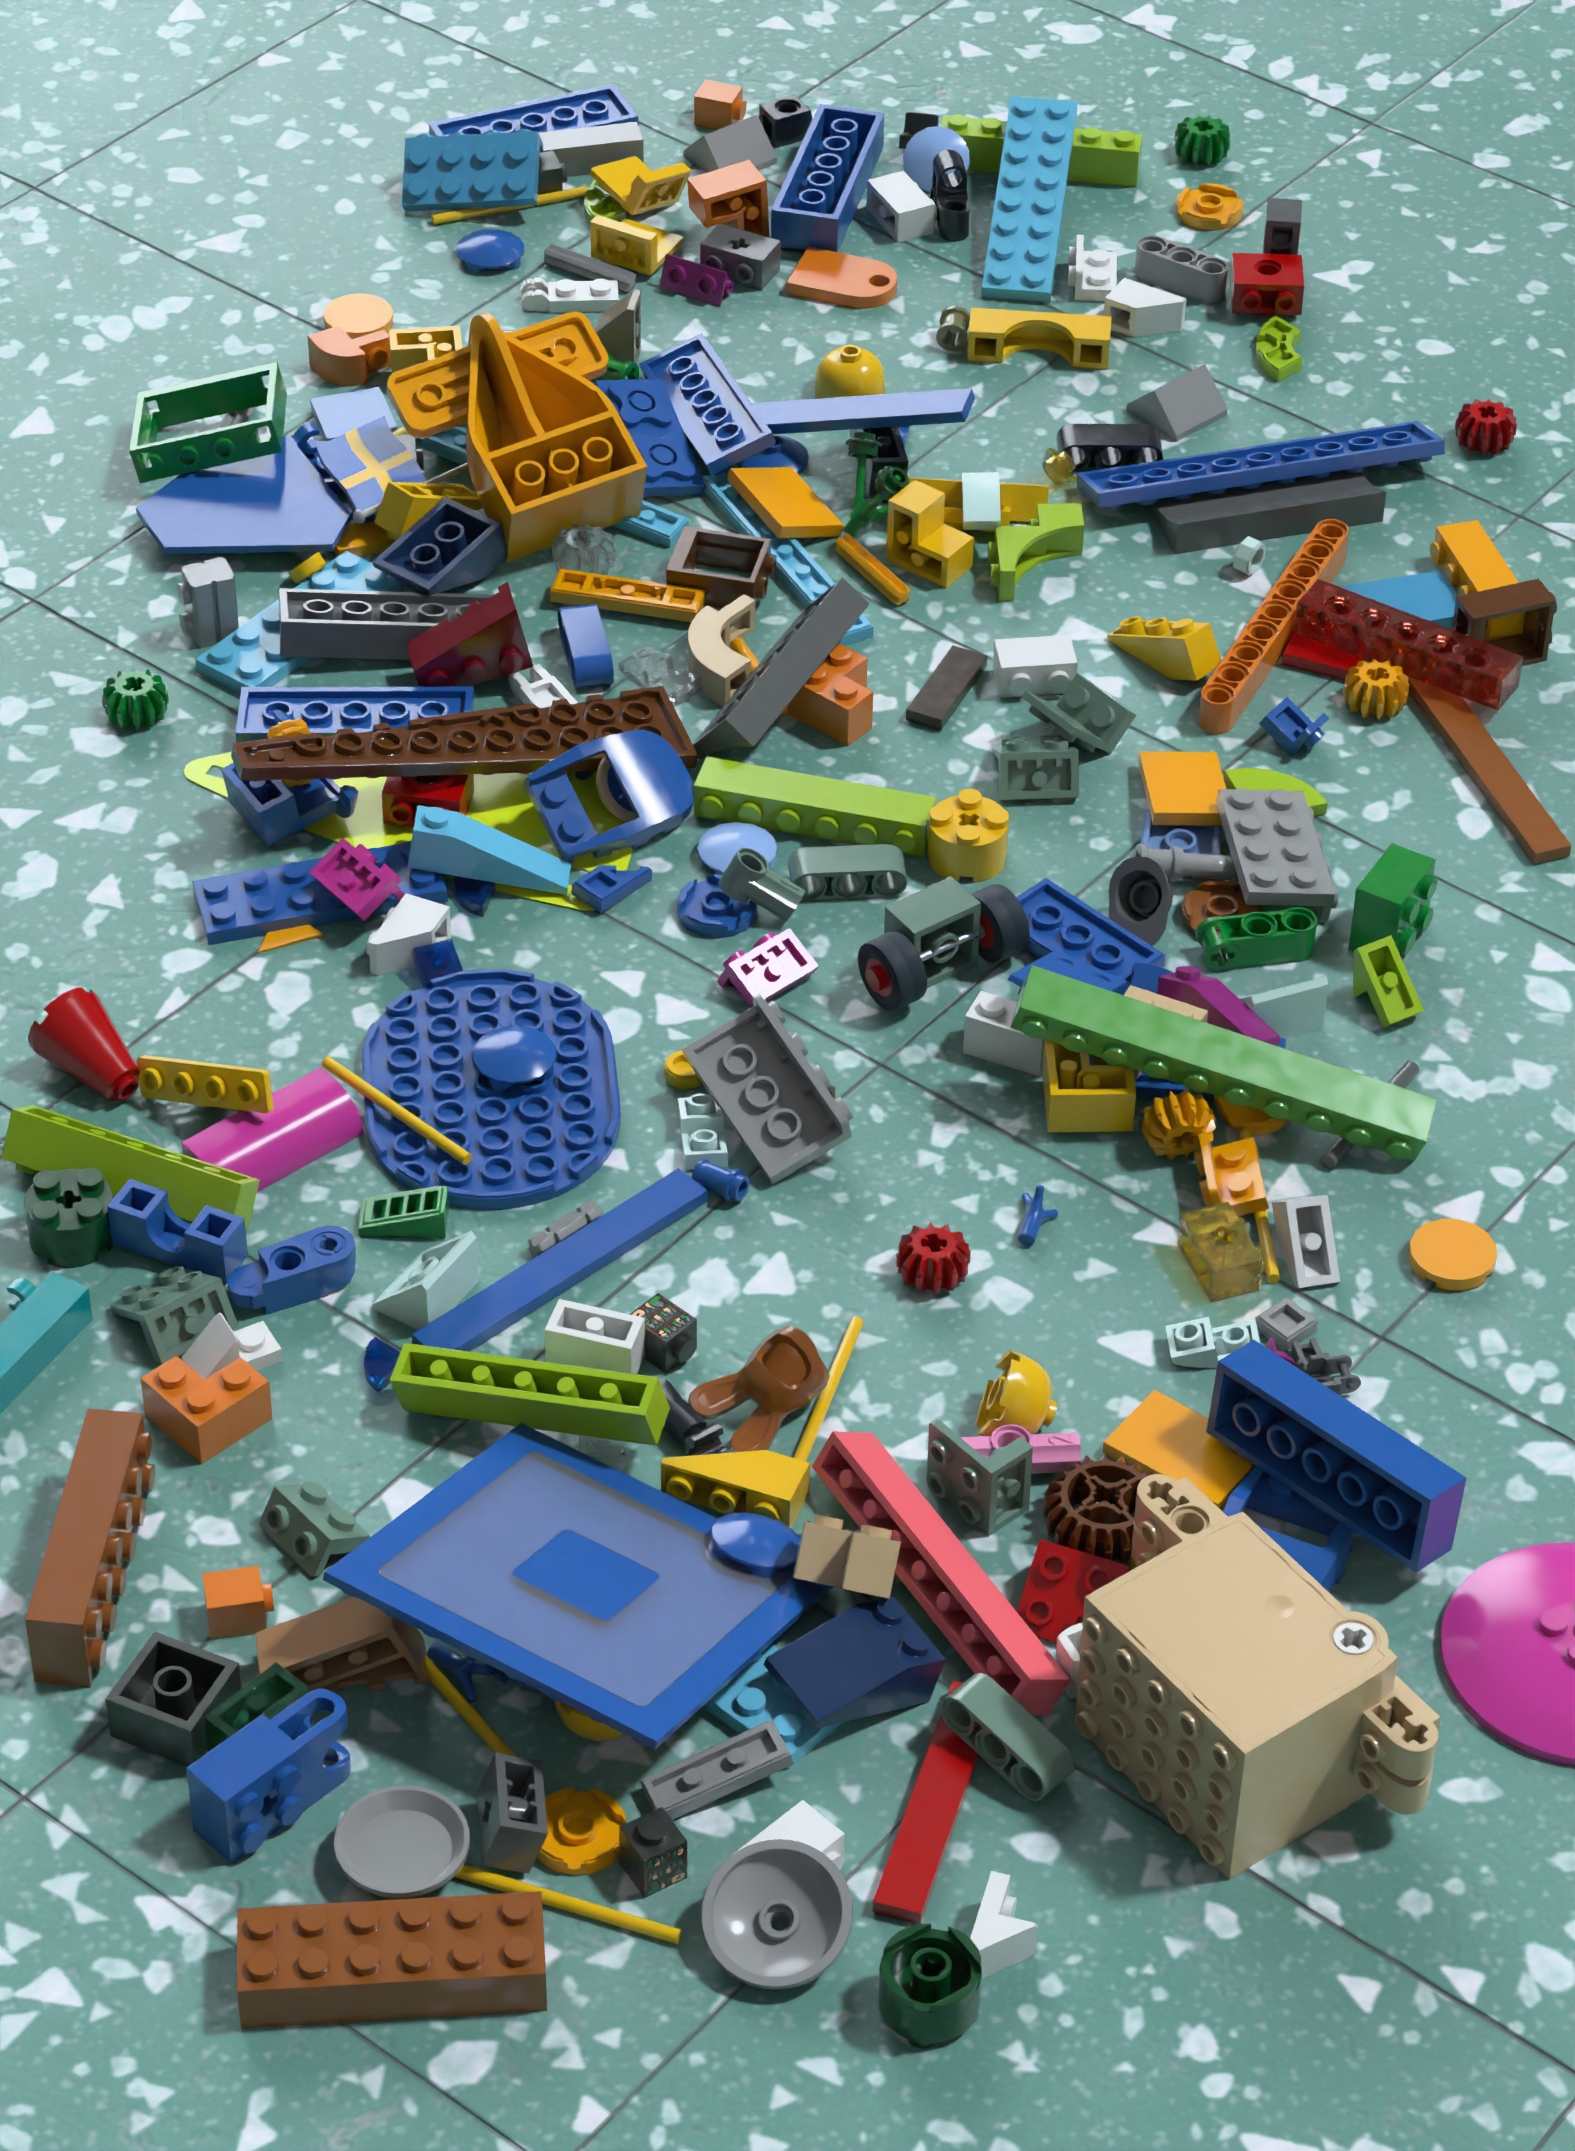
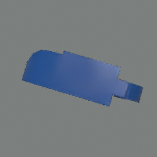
M327 1225L258 1250L259 1260L236 1268L235 1272L229 1276L227 1282L230 1301L241 1308L256 1309L265 1306L266 1315L326 1297L327 1293L339 1290L349 1284L355 1273L356 1249L353 1235L348 1230L339 1226Z

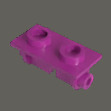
M666 254L659 288L720 307L723 295H729L733 291L734 282L729 280L728 272Z

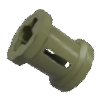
M955 305L946 307L941 313L939 322L941 326L937 330L936 340L943 349L958 351L965 347L968 340L967 330L970 323V314L963 307Z

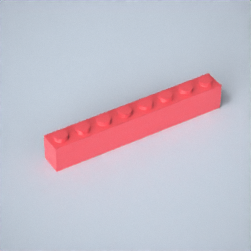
M832 1431L812 1468L860 1529L862 1524L892 1530L890 1540L901 1542L895 1573L974 1674L982 1673L988 1675L1032 1716H1048L1071 1681L1069 1676L873 1433Z

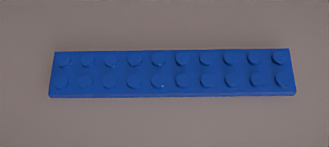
M1413 421L1076 473L1077 488L1103 510H1118L1123 507V504L1136 502L1139 505H1151L1160 498L1171 497L1172 499L1182 500L1191 498L1192 493L1198 492L1221 494L1230 487L1240 486L1244 489H1253L1260 487L1263 482L1291 483L1296 480V477L1301 476L1324 478L1333 471L1342 470L1347 473H1356L1363 471L1366 466L1394 467L1398 465V461L1404 460L1427 462L1432 459V456L1445 454V440L1420 422Z

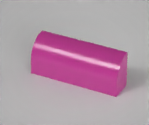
M320 1067L273 1092V1111L258 1113L240 1110L182 1142L183 1155L259 1179L257 1190L259 1192L364 1134L358 1110L347 1091L336 1079Z

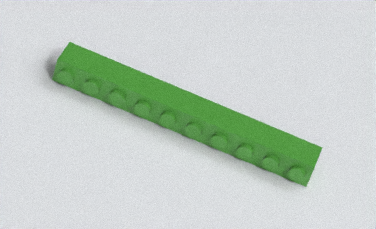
M1031 965L1021 987L1010 1028L1022 1031L1028 1037L1043 1038L1061 1044L1070 1051L1086 1052L1101 1057L1110 1064L1125 1065L1143 1071L1152 1078H1164L1182 1084L1195 1092L1210 1093L1225 1098L1231 1104L1246 1105L1264 1111L1273 1118L1288 1119L1306 1125L1310 1130L1334 1134L1346 1138L1352 1144L1359 1146L1367 1145L1385 1151L1390 1156L1398 1159L1415 1161L1427 1143L1437 1100Z

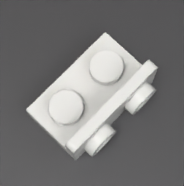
M1077 234L1076 247L1069 246L1068 287H1074V301L1105 302V297L1117 286V252H1107L1105 250L1083 251L1084 235Z

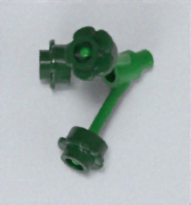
M855 432L853 438L845 443L849 446L848 456L858 458L855 497L852 504L854 509L848 515L851 519L842 529L846 534L854 538L862 528L866 529L871 522L888 514V505L879 509L876 508L884 499L890 500L910 484L907 474L902 469L886 466L878 472V478L875 481V488L878 494L870 503L863 498L866 459L877 458L878 448L882 447V444L875 440L876 435L867 432Z

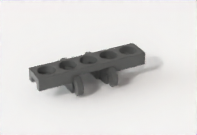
M1311 1338L1308 1344L1302 1345L1298 1341H1292L1291 1352L1296 1361L1294 1366L1339 1395L1354 1392L1360 1387V1378L1356 1375H1351L1349 1368L1352 1366V1359L1349 1356L1339 1355L1330 1357L1329 1353H1322L1316 1338ZM1303 1352H1309L1313 1355H1310L1308 1360H1306ZM1337 1373L1341 1374V1377H1335L1333 1381H1331L1329 1375Z

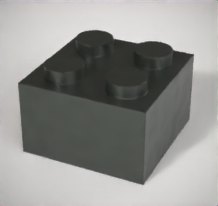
M154 1631L105 1699L110 1737L190 1766L206 1754L243 1700L239 1663Z

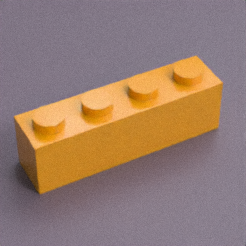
M1478 520L1436 527L1435 539L1430 545V556L1432 562L1435 565L1437 564L1440 570L1444 572L1459 596L1519 583ZM1525 612L1486 620L1485 640L1490 641L1521 634L1523 632Z

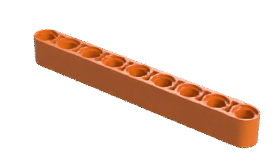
M1325 519L1315 526L1201 691L1198 720L1199 727L1203 731L1216 735L1227 733L1233 728L1282 656L1305 611L1312 612L1346 560L1349 528L1344 522L1335 519Z

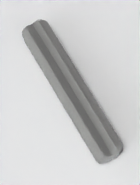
M550 244L544 250V262L546 264L591 280H617L618 289L624 292H630L635 287L636 275L633 272L554 244Z

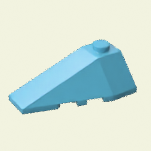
M417 806L407 868L434 871L436 873L567 895L571 863L459 812L444 810L439 807Z

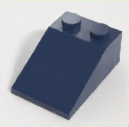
M444 497L372 563L374 568L428 595H432L484 579L508 557L501 523L452 499Z
M894 1597L853 1606L766 1657L763 1665L816 1729L929 1702L946 1658Z

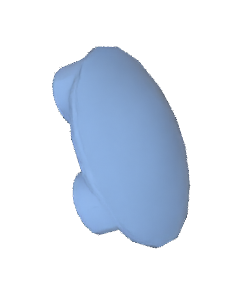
M941 126L927 127L916 133L907 143L903 154L904 170L919 185L920 189L930 192L932 187L933 160L941 151L954 150L958 152L962 157L967 173L970 164L969 149L963 138L955 131ZM956 169L948 170V171H946L945 173H946V174L952 173V172H954Z
M732 822L720 824L709 829L700 838L697 850L700 859L709 868L715 870V875H722L736 852L740 848L745 847L751 848L763 855L768 861L769 869L772 870L775 866L777 845L774 837L765 829L750 823Z

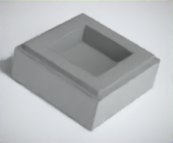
M1287 1297L1255 1317L1258 1331L1268 1339L1270 1337L1275 1338V1344L1285 1352L1291 1349L1292 1341L1301 1343L1317 1332L1318 1320Z

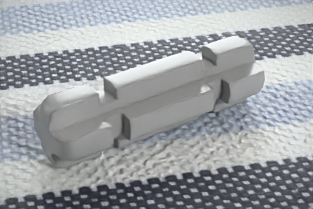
M587 1201L576 1209L578 1213L571 1211L545 1228L546 1233L544 1230H541L530 1237L528 1240L529 1252L537 1257L602 1216L603 1211L601 1207L597 1206L594 1201Z

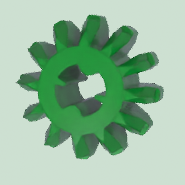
M1196 115L1195 118H1184L1183 122L1177 124V130L1175 131L1174 147L1176 148V155L1182 157L1184 162H1194L1195 166L1197 164L1209 166L1210 162L1220 163L1222 158L1227 157L1230 149L1229 126L1223 124L1222 119H1211L1210 115L1207 117Z
M133 668L129 673L118 671L117 677L108 678L106 687L103 688L102 704L105 708V713L110 723H119L121 729L134 726L138 730L143 725L153 727L154 721L163 720L164 713L168 710L169 696L166 686L162 682L161 676L151 675L149 669L143 672H136Z

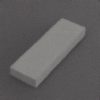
M771 1719L639 1781L653 1811L663 1807L671 1820H674L794 1763L785 1742Z

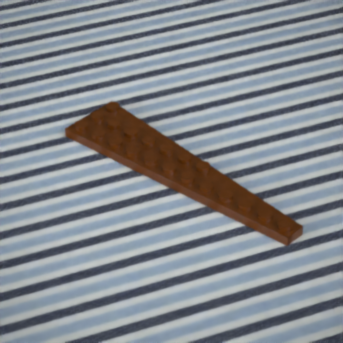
M664 686L621 691L619 698L603 700L600 694L587 696L586 702L570 704L567 699L552 700L551 707L539 708L533 704H523L509 708L500 707L411 719L408 721V726L390 728L388 723L374 724L372 731L355 733L351 727L337 729L336 735L331 737H323L317 733H307L293 737L284 736L233 743L231 758L240 781L253 782L263 780L298 781L302 779L324 778L336 780L359 777L374 779L394 776L529 774L578 744L633 730L650 731L664 738L676 750L686 768L696 767L698 754ZM601 753L570 765L564 771L565 773L570 771L597 772L599 764L605 755Z

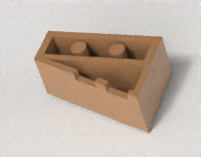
M351 1597L330 1606H325L319 1610L255 1633L260 1678L279 1704L296 1702L307 1693L316 1689H326L340 1695L339 1688L369 1684L370 1691L385 1689V1681L415 1678V1685L430 1683L425 1660V1640L419 1630L396 1617L386 1615L379 1608L357 1597Z

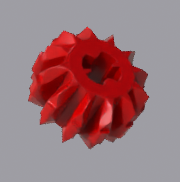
M1474 399L1472 404H1463L1462 410L1459 412L1455 422L1456 437H1458L1459 445L1468 446L1469 452L1480 451L1482 455L1485 452L1498 454L1500 450H1508L1517 431L1516 417L1513 416V409L1504 407L1503 402L1493 403L1490 399L1487 402Z
M929 1222L927 1228L922 1229L918 1226H913L909 1234L901 1236L898 1253L896 1254V1267H898V1273L902 1274L904 1285H915L918 1293L925 1289H932L937 1296L941 1288L954 1291L957 1283L965 1282L971 1251L969 1250V1244L965 1243L962 1232H951L948 1224L941 1228H936Z

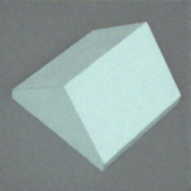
M1326 976L1239 999L1270 1026L1280 1038H1288L1324 1027L1329 984Z
M469 1231L422 1251L372 1304L378 1312L417 1330L455 1308L479 1282L477 1237L475 1234Z

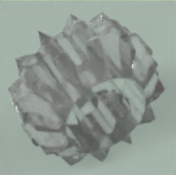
M589 523L580 527L573 524L571 529H560L559 536L554 538L552 550L557 572L559 569H568L608 575L609 569L614 567L616 549H614L612 534L604 532L602 526L593 528L590 527Z

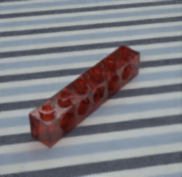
M1320 579L1297 602L1294 633L1370 662L1373 658L1381 663L1389 660L1391 667H1402V672L1406 676L1498 711L1519 687L1523 656Z

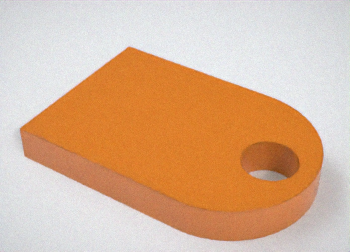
M813 247L806 249L786 282L787 295L860 309L885 305L897 293V274L889 265L874 259Z

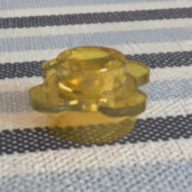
M1049 447L1046 450L1049 458L1042 463L1045 473L1058 485H1062L1066 480L1074 484L1076 477L1073 474V470L1076 468L1073 459L1066 452L1061 451L1057 453L1054 448Z

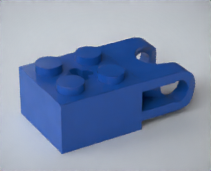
M326 1689L311 1691L270 1720L262 1714L188 1766L186 1771L193 1831L232 1864L246 1853L256 1851L263 1844L264 1840L282 1827L293 1824L310 1806L344 1783L351 1773L350 1753L335 1740L347 1728L345 1701L336 1693ZM326 1710L333 1713L314 1726L310 1723L311 1716L317 1711ZM323 1760H331L336 1762V1764L330 1767H323Z

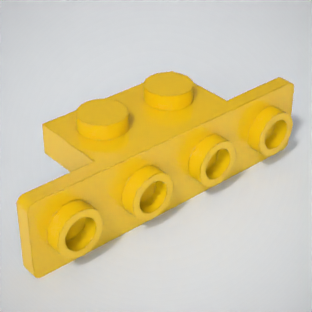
M908 477L909 483L917 480L944 492V524L957 530L963 529L962 480ZM999 482L1001 526H1010V521L1029 522L1030 519H1036L1037 504H1048L1049 487L1047 485ZM982 530L988 532H995V530Z
M143 1055L136 1060L137 1067L140 1070L138 1076L141 1096L143 1098L195 1104L199 1107L227 1108L231 1111L242 1110L268 1113L274 1109L270 1075L267 1070Z

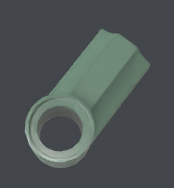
M746 847L740 848L736 852L718 882L720 889L731 899L740 902L751 900L784 921L791 917L805 893L804 889L769 869L768 861L763 855Z

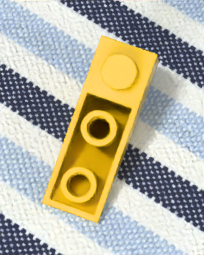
M1140 616L1130 617L1119 623L1120 627L1107 635L1110 642L1173 680L1197 681L1215 670L1221 662L1210 623L1193 622V619L1190 618L1179 621H1167L1165 617L1153 620H1142Z
M769 1450L667 1457L661 1461L662 1492L680 1501H687L714 1509L723 1514L742 1512L761 1514L781 1521L789 1528H792L809 1495L810 1463Z

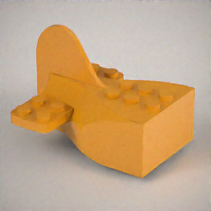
M484 312L475 315L470 323L468 346L396 371L389 376L387 381V395L409 435L415 438H425L467 423L466 458L469 473L486 516L502 524L508 557L505 559L506 563L617 524L624 517L639 516L641 512L648 466L612 402L596 385L590 382V380L605 374L609 357L589 319L581 312H568L508 333L502 331L500 325L490 313Z

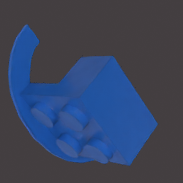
M281 710L273 711L277 725L285 720H295ZM234 763L221 769L229 802L267 847L333 813H336L341 818H348L354 813L358 797V790L354 786L344 785L339 787L332 779L328 778L314 779L311 783L291 787L285 785L282 780L240 781Z

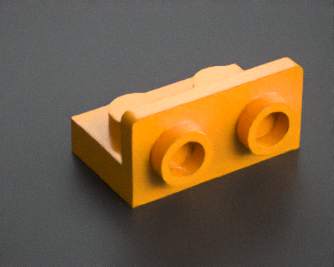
M1207 1132L1198 1134L1201 1150L1194 1151V1156L1200 1176L1206 1175L1207 1179L1199 1181L1205 1206L1214 1205L1218 1220L1223 1221L1269 1209L1254 1137L1212 1148Z

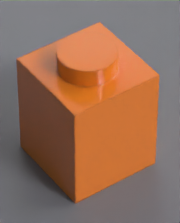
M705 80L694 95V125L719 130L739 122V120H743L747 108V103L743 100V87Z
M259 1565L202 1573L210 1640L255 1634L267 1629L265 1613L274 1612L271 1583H261Z

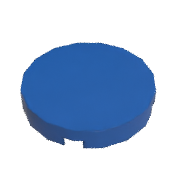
M716 874L707 876V881L697 883V879L687 883L680 890L677 899V913L680 922L689 931L704 937L724 938L746 931L756 920L758 904L751 900L740 902L728 897L718 884L721 875Z

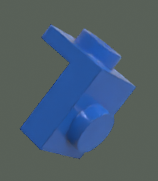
M1286 697L1260 721L1259 725L1293 756L1303 746L1310 750L1325 735L1321 727L1328 721L1329 717L1323 713L1312 722Z

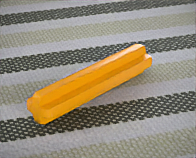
M846 534L842 538H837L836 552L894 605L899 606L903 602L907 603L909 601L910 588L853 536Z

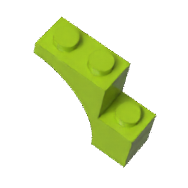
M1081 503L1037 504L1036 519H1030L1029 526H995V541H988L987 554L988 564H991L990 585L997 586L999 601H1014V591L1018 582L1034 567L1053 559L1082 555L1084 519Z

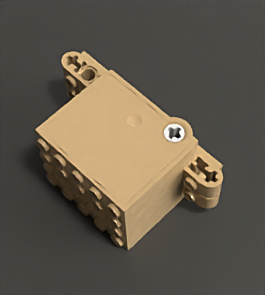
M1153 1474L1143 1478L1137 1487L1131 1556L1137 1567L1085 1596L1074 1716L1075 1726L1082 1737L1086 1740H1092L1106 1755L1110 1765L1115 1770L1122 1771L1136 1785L1140 1795L1147 1802H1153L1167 1816L1173 1829L1179 1834H1185L1199 1849L1204 1860L1209 1865L1216 1866L1229 1880L1338 1814L1367 1794H1373L1385 1807L1396 1813L1410 1815L1420 1812L1428 1802L1441 1717L1395 1675L1398 1657L1388 1648L1389 1639L1384 1627L1369 1615L1348 1611L1244 1512L1228 1517L1187 1477L1178 1481L1163 1474Z

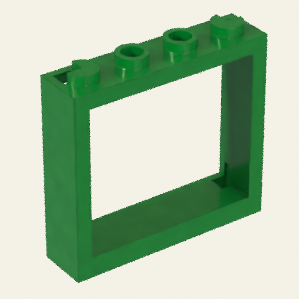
M278 362L139 392L129 449L139 483L282 452L287 391ZM269 375V383L264 385L262 376ZM156 400L158 409L151 410L150 407L148 408L147 402ZM266 405L265 418L156 442L159 428ZM267 426V433L259 435L257 428Z

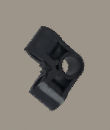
M944 150L935 156L933 160L932 187L930 190V199L934 201L937 208L935 222L941 238L949 241H960L969 236L970 219L967 173L962 157L954 150ZM956 169V170H955L954 172H952V173H949V174H946V173H945V172L948 171V170Z

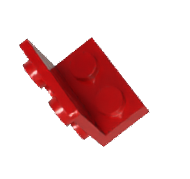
M1040 1539L1016 1612L1037 1638L1057 1643V1637L1064 1630L1083 1622L1085 1596L1131 1571V1568L1128 1565Z

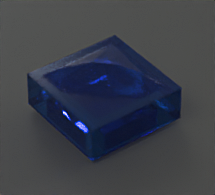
M452 939L412 949L411 956L423 987L430 986V980L463 971Z

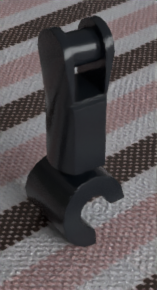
M659 1378L670 1406L664 1428L684 1448L685 1456L737 1452L733 1448L726 1449L721 1443L719 1436L724 1434L723 1427L718 1424H712L707 1427V1422L682 1399L673 1385L666 1379Z

